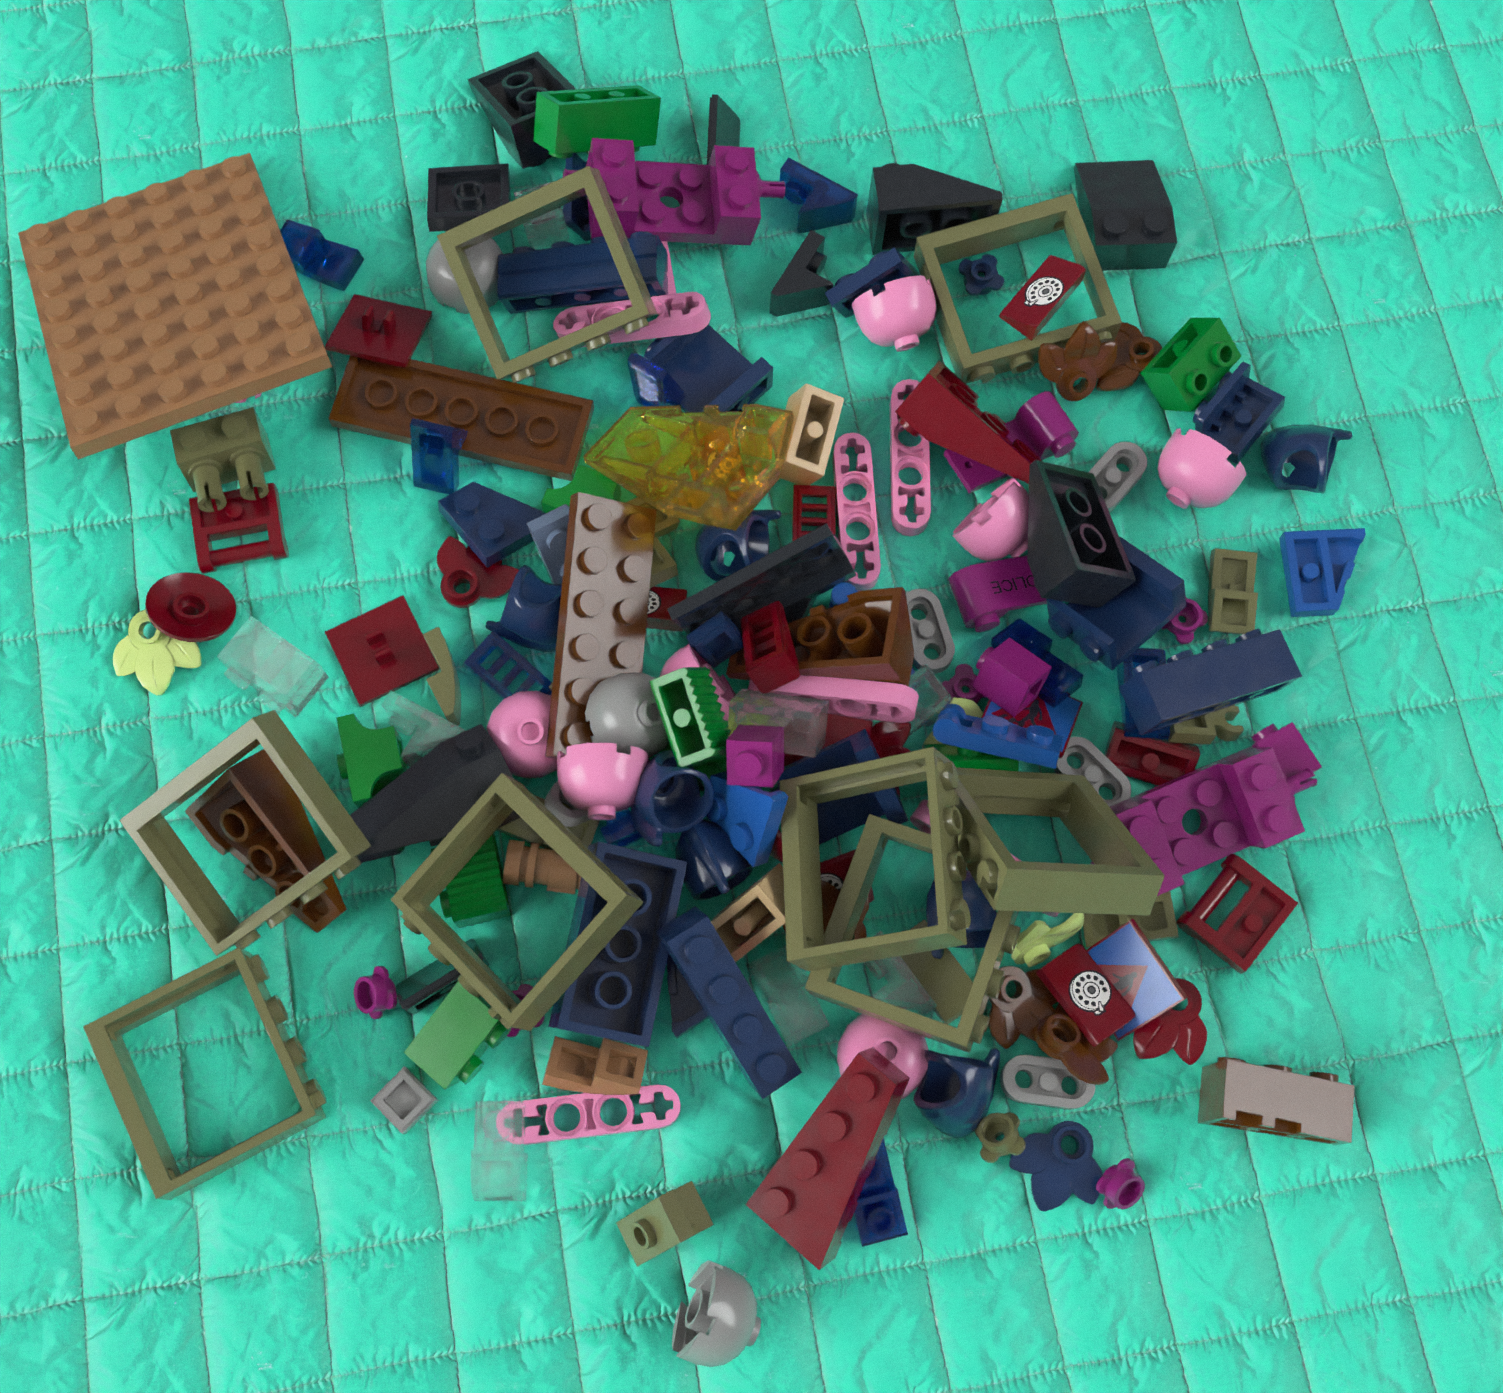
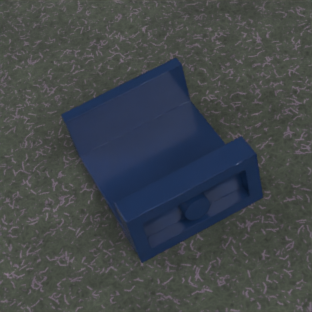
M709 324L701 331L693 334L670 336L663 339L657 338L648 346L644 355L645 375L707 433L726 424L729 426L764 395L773 384V366L763 357L752 365Z
M1122 537L1119 538L1136 578L1134 583L1100 608L1075 603L1067 605L1062 601L1046 599L1049 613L1048 623L1051 629L1060 638L1066 639L1068 637L1076 643L1088 659L1093 662L1099 660L1111 670H1114L1186 607L1184 580Z
M863 729L784 766V772L775 785L770 787L769 793L780 790L779 781L876 760L880 759L867 730ZM895 787L817 804L819 845L866 824L869 814L877 817L886 815L889 821L898 824L908 821L903 803Z

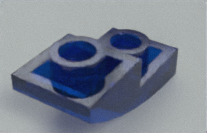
M1017 619L992 637L991 646L993 648H997L1010 637L1052 667L1038 695L1039 698L1051 707L1055 708L1081 687L1084 675L1050 653L1053 640L1022 619Z
M884 1138L875 1157L876 1161L870 1176L867 1177L859 1195L858 1205L853 1214L862 1247L908 1235Z

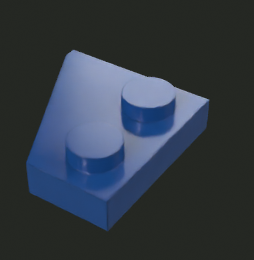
M1365 528L1284 532L1280 536L1279 541L1291 617L1330 616L1339 610L1345 594V584L1351 577L1355 566V556L1359 545L1363 542L1366 535Z
M727 771L711 775L710 781L713 785L714 798L711 809L706 816L710 821L722 827L730 838L733 847L741 853L752 867L768 863L789 796L780 790L769 793L763 791L758 786L727 785Z

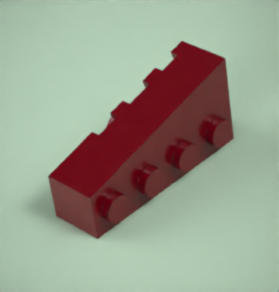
M873 1047L859 1052L745 1204L818 1270L836 1258L842 1243V1236L848 1222L853 1217L858 1205L859 1195L867 1177L870 1176L883 1137L889 1130L910 1077Z

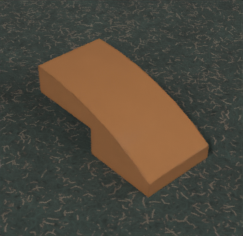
M555 1036L542 1085L590 1094H638L641 1088L648 1050L603 1038L600 1048Z

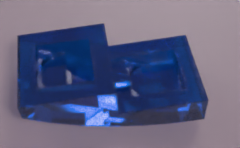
M287 219L280 230L295 271L333 288L345 291L364 261L358 249L326 240L319 229Z

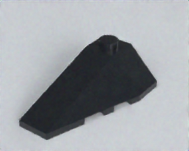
M482 724L438 744L350 815L371 844L370 848L357 856L361 863L400 854L405 849V846L429 841L431 847L439 845L501 773L513 778L500 749ZM513 810L498 828L521 817Z

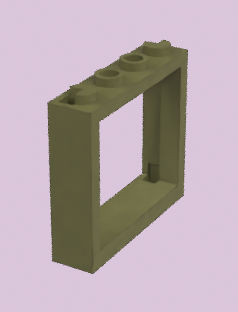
M591 166L578 170L437 235L497 380L511 378L515 384L524 379H529L537 375L535 367L547 362L551 368L574 359L572 351L586 346L588 351L603 347L611 343L609 335L624 329L626 335L637 332L649 325L648 318L658 314L601 173L598 169ZM587 195L632 307L510 360L464 250Z
M1073 193L917 237L914 259L920 275L925 276L926 281L930 279L937 305V324L955 374L966 384L981 380L982 384L992 380L996 375L1011 371L1016 374L1031 369L1035 363H1039V349L1042 343H1052L1065 348L1066 343L1080 323L1036 335L1032 341L1025 338L972 354L940 267L944 263L1064 229L1076 263L1087 269L1083 282L1097 318L1086 322L1098 333L1101 343L1115 340L1122 321Z
M275 710L251 718L119 820L216 956L234 945L237 948L245 949L261 937L257 932L259 927L267 923L270 929L283 922L294 914L290 907L291 904L300 898L305 905L328 889L323 882L333 874L340 880L362 864L357 856L371 847V844ZM261 744L334 846L337 853L243 922L239 923L164 817Z
M934 747L779 781L780 791L785 792L789 796L781 819L788 962L809 972L967 945L966 928L970 926L971 917L969 907L963 899L962 881L966 879L967 871L965 860L959 852L958 834L962 833L963 824L961 814L955 806L954 789L958 788L959 778L957 769L952 761ZM927 781L938 925L824 945L817 804Z
M956 767L959 784L958 788L954 789L955 806L961 814L963 824L962 833L958 834L959 852L962 854L970 874L994 910L1150 916L1165 875L1085 776ZM983 813L1059 817L1095 865L1015 861Z
M504 773L500 774L390 899L402 911L401 917L405 920L403 924L418 935L422 933L431 942L428 946L430 953L447 966L452 964L461 974L458 977V982L462 987L475 997L482 996L491 1005L488 1013L493 1019L499 1020L508 1030L514 1027L531 1031L643 904V901L522 783ZM513 810L608 902L522 1001L430 906Z
M869 814L825 931L824 945L852 940L888 840L933 854L931 834ZM998 910L957 1028L837 985L836 981L842 966L811 971L805 989L814 997L970 1053L973 1042L980 1044L984 1032L987 1031L990 1017L983 1015L989 997L997 999L1000 993L1005 972L999 970L1004 952L1012 954L1017 944L1021 927L1014 924L1019 911Z
M241 947L83 1026L156 1199L171 1200L326 1118L321 1107L327 1103L324 1092L315 1078L308 1079L302 1066L307 1061L303 1046L296 1036L289 1037L283 1024L284 1021L289 1019L287 1011L277 995L271 997L264 981L270 978L269 972L258 954L252 956L251 953ZM241 974L302 1111L181 1174L121 1035Z

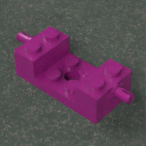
M592 138L586 167L591 166L600 171L627 238H630V235L634 232L645 231L658 235L661 241L751 246L761 220L760 197L783 199L785 196L784 181H764L760 179L756 170L753 147L714 145L708 165L635 161L633 140ZM564 169L563 177L568 176L578 170ZM665 196L673 197L679 202L680 206L669 208L660 201V198ZM588 199L590 237L604 236Z
M1248 747L1110 806V808L1165 875L1157 895L1159 896L1184 885L1183 875L1229 856L1231 853H1236L1249 846L1266 849L1305 832L1295 806L1294 794L1316 786L1317 779L1311 778L1315 774L1310 768L1286 777L1280 768L1273 747ZM1190 809L1196 810L1201 819L1200 827L1192 834H1188L1182 826V818Z

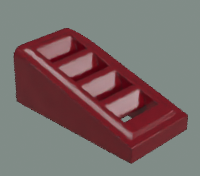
M794 485L792 542L811 532L801 531L802 526H822L827 523L832 533L835 534V486ZM802 497L826 498V504L802 503ZM802 512H826V518L802 517Z
M775 601L742 617L741 628L746 673L758 690L766 694L800 677L799 664L782 604L779 601Z

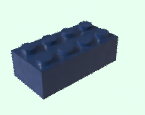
M598 841L589 845L588 848L643 901V904L556 1001L552 1008L548 1027L649 1047L668 958V951L656 931L676 919L687 862ZM582 877L565 951L608 903Z

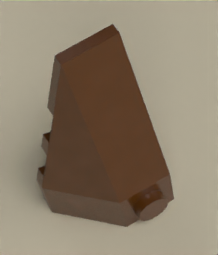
M903 587L861 590L847 595V602L825 609L823 605L809 609V616L788 623L800 675L897 683L909 687L914 647L906 592ZM744 647L729 658L726 674L731 679L750 681V677L746 673Z
M264 749L228 768L185 810L186 814L215 850L223 856L230 852L246 865L243 873L253 881L259 878L263 879L275 889L276 897L326 861L299 797ZM332 875L323 881L328 887L326 891L305 905L300 898L290 905L294 915L316 933L320 932L347 910Z

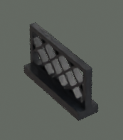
M826 523L673 605L667 611L672 621L687 634H690L720 611L742 631L741 619L748 614L775 601H779L783 606L784 612L787 613L806 601L827 592L835 585L857 575L838 538L832 533Z

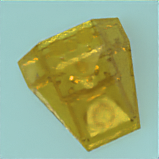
M743 404V411L720 412L718 405H705L704 412H682L680 406L630 407L591 447L583 458L587 465L666 515L736 531L781 476L794 420L793 411L759 404Z

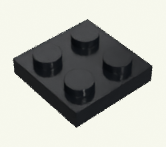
M508 163L428 168L427 221L429 232L448 231L511 202Z

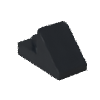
M810 230L771 291L770 314L778 317L830 304L825 292L833 288L834 285L831 281L819 276L827 260V256L823 254L824 236Z

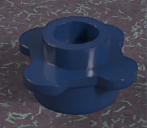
M985 254L978 260L964 259L961 261L958 270L960 274L964 275L965 290L968 294L972 296L985 295L992 290L998 291L1002 288L1004 278L998 274L996 257L991 254ZM982 272L985 274V276L980 277L978 276V273Z

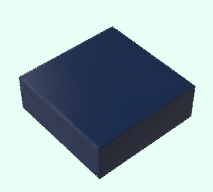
M722 611L686 636L690 646L713 668L743 648L742 631Z

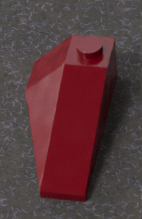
M939 360L895 411L901 417L899 419L901 426L915 437H918L920 434L930 442L1029 484L1030 464L1034 460H1042L1023 441L1015 439L1012 442L1007 437L1009 430L1005 426L1006 423L997 414H991L988 411L982 412L977 407L978 403L976 402L979 396Z

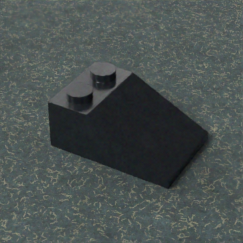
M538 51L468 79L470 88L506 150L522 169L542 165L548 158L553 157L549 155L547 149L533 141L537 92L575 90L576 88Z
M1154 161L1075 163L1074 173L1079 211L1102 271L1166 268L1177 244L1173 208Z
M889 163L882 167H873L866 212L872 253L876 255L883 251H890L894 247L899 252L915 251L917 237L997 215L1003 200L1002 192L916 164L899 165L897 163Z
M1034 460L1029 467L1027 561L1034 577V585L1041 598L1100 608L1134 583L1136 578L1093 473Z

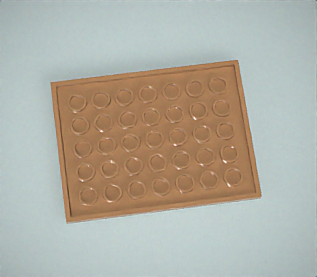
M250 153L229 157L221 163L201 170H191L184 176L163 183L151 184L143 190L123 197H113L106 203L85 210L73 211L65 217L45 224H35L27 230L18 233L70 448L78 460L332 367Z

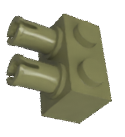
M254 407L170 430L177 465L192 491L197 493L198 508L201 511L214 512L212 499H215L218 510L223 509L227 502L222 484L239 480L240 494L244 499L256 500L253 485L254 487L257 486L260 498L268 494L269 489L265 481L264 472L275 470L276 467L268 435Z

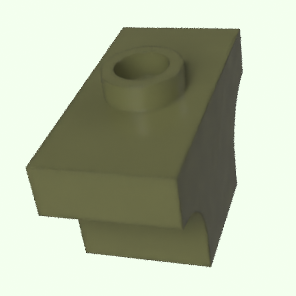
M692 1181L655 1198L616 1222L637 1267L714 1225Z

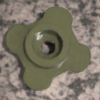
M1011 1112L1005 1114L992 1113L982 1119L975 1134L982 1143L983 1147L980 1155L984 1161L994 1163L1001 1156L1008 1154L1016 1156L1024 1151L1026 1142L1019 1136L1018 1126L1020 1125V1120L1016 1114ZM1004 1135L1002 1140H996L998 1136Z

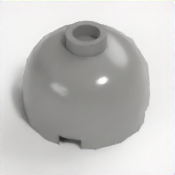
M490 238L464 250L488 308L495 305L499 300L497 295L499 278L498 255L503 254L495 240ZM437 240L430 248L426 260L427 280L430 291L441 305L444 306L445 303L449 307L456 308V311L459 313L469 314L440 242Z
M641 672L620 673L601 681L589 696L585 710L586 722L590 721V728L593 736H590L593 743H616L617 752L630 754V746L638 747L646 751L649 758L667 747L669 739L650 685V681L656 679L655 677Z
M710 1260L706 1261L698 1268L688 1284L689 1287L696 1289L688 1307L681 1301L673 1327L672 1349L679 1352L676 1356L697 1365L715 1367L727 1364L738 1357L746 1345L752 1346L755 1343L760 1332L761 1319L757 1317V1302L752 1286L748 1281L730 1268Z

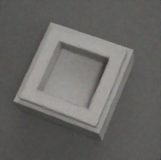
M404 1066L370 1101L405 1135L439 1100Z

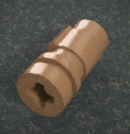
M509 840L503 884L519 886V882H525V887L533 888L534 884L547 885V891L575 894L576 889L579 890L581 876L554 849L539 848V843L532 842L531 846L528 847L525 846V841Z

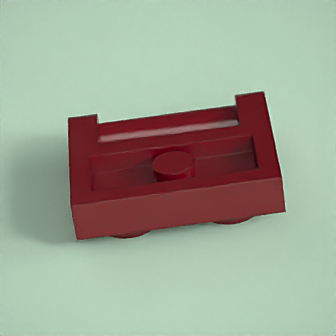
M274 483L267 484L269 492L263 498L259 497L257 486H253L256 500L244 499L240 494V489L223 492L227 504L223 509L218 510L215 499H212L214 512L201 511L198 508V498H189L197 562L202 574L216 572L217 567L272 556L275 560L289 557L278 489ZM268 531L269 540L217 550L212 548V541Z
M1231 853L1221 863L1223 870L1193 908L1181 914L1176 924L1183 932L1199 940L1238 973L1242 974L1251 966L1297 906L1298 902L1244 859ZM1237 880L1243 882L1249 888L1218 928L1214 930L1205 921Z

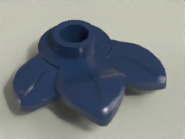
M1064 1121L1052 1127L1048 1134H1029L1023 1138L1026 1142L1024 1151L1016 1156L1011 1154L1009 1161L1011 1169L1032 1174L1030 1180L1031 1192L1034 1202L1040 1211L1044 1212L1059 1207L1068 1200L1072 1193L1086 1203L1094 1204L1100 1194L1096 1190V1185L1103 1174L1101 1168L1092 1157L1094 1147L1092 1136L1080 1123ZM1065 1136L1072 1137L1076 1142V1150L1071 1155L1066 1154L1061 1148V1141Z

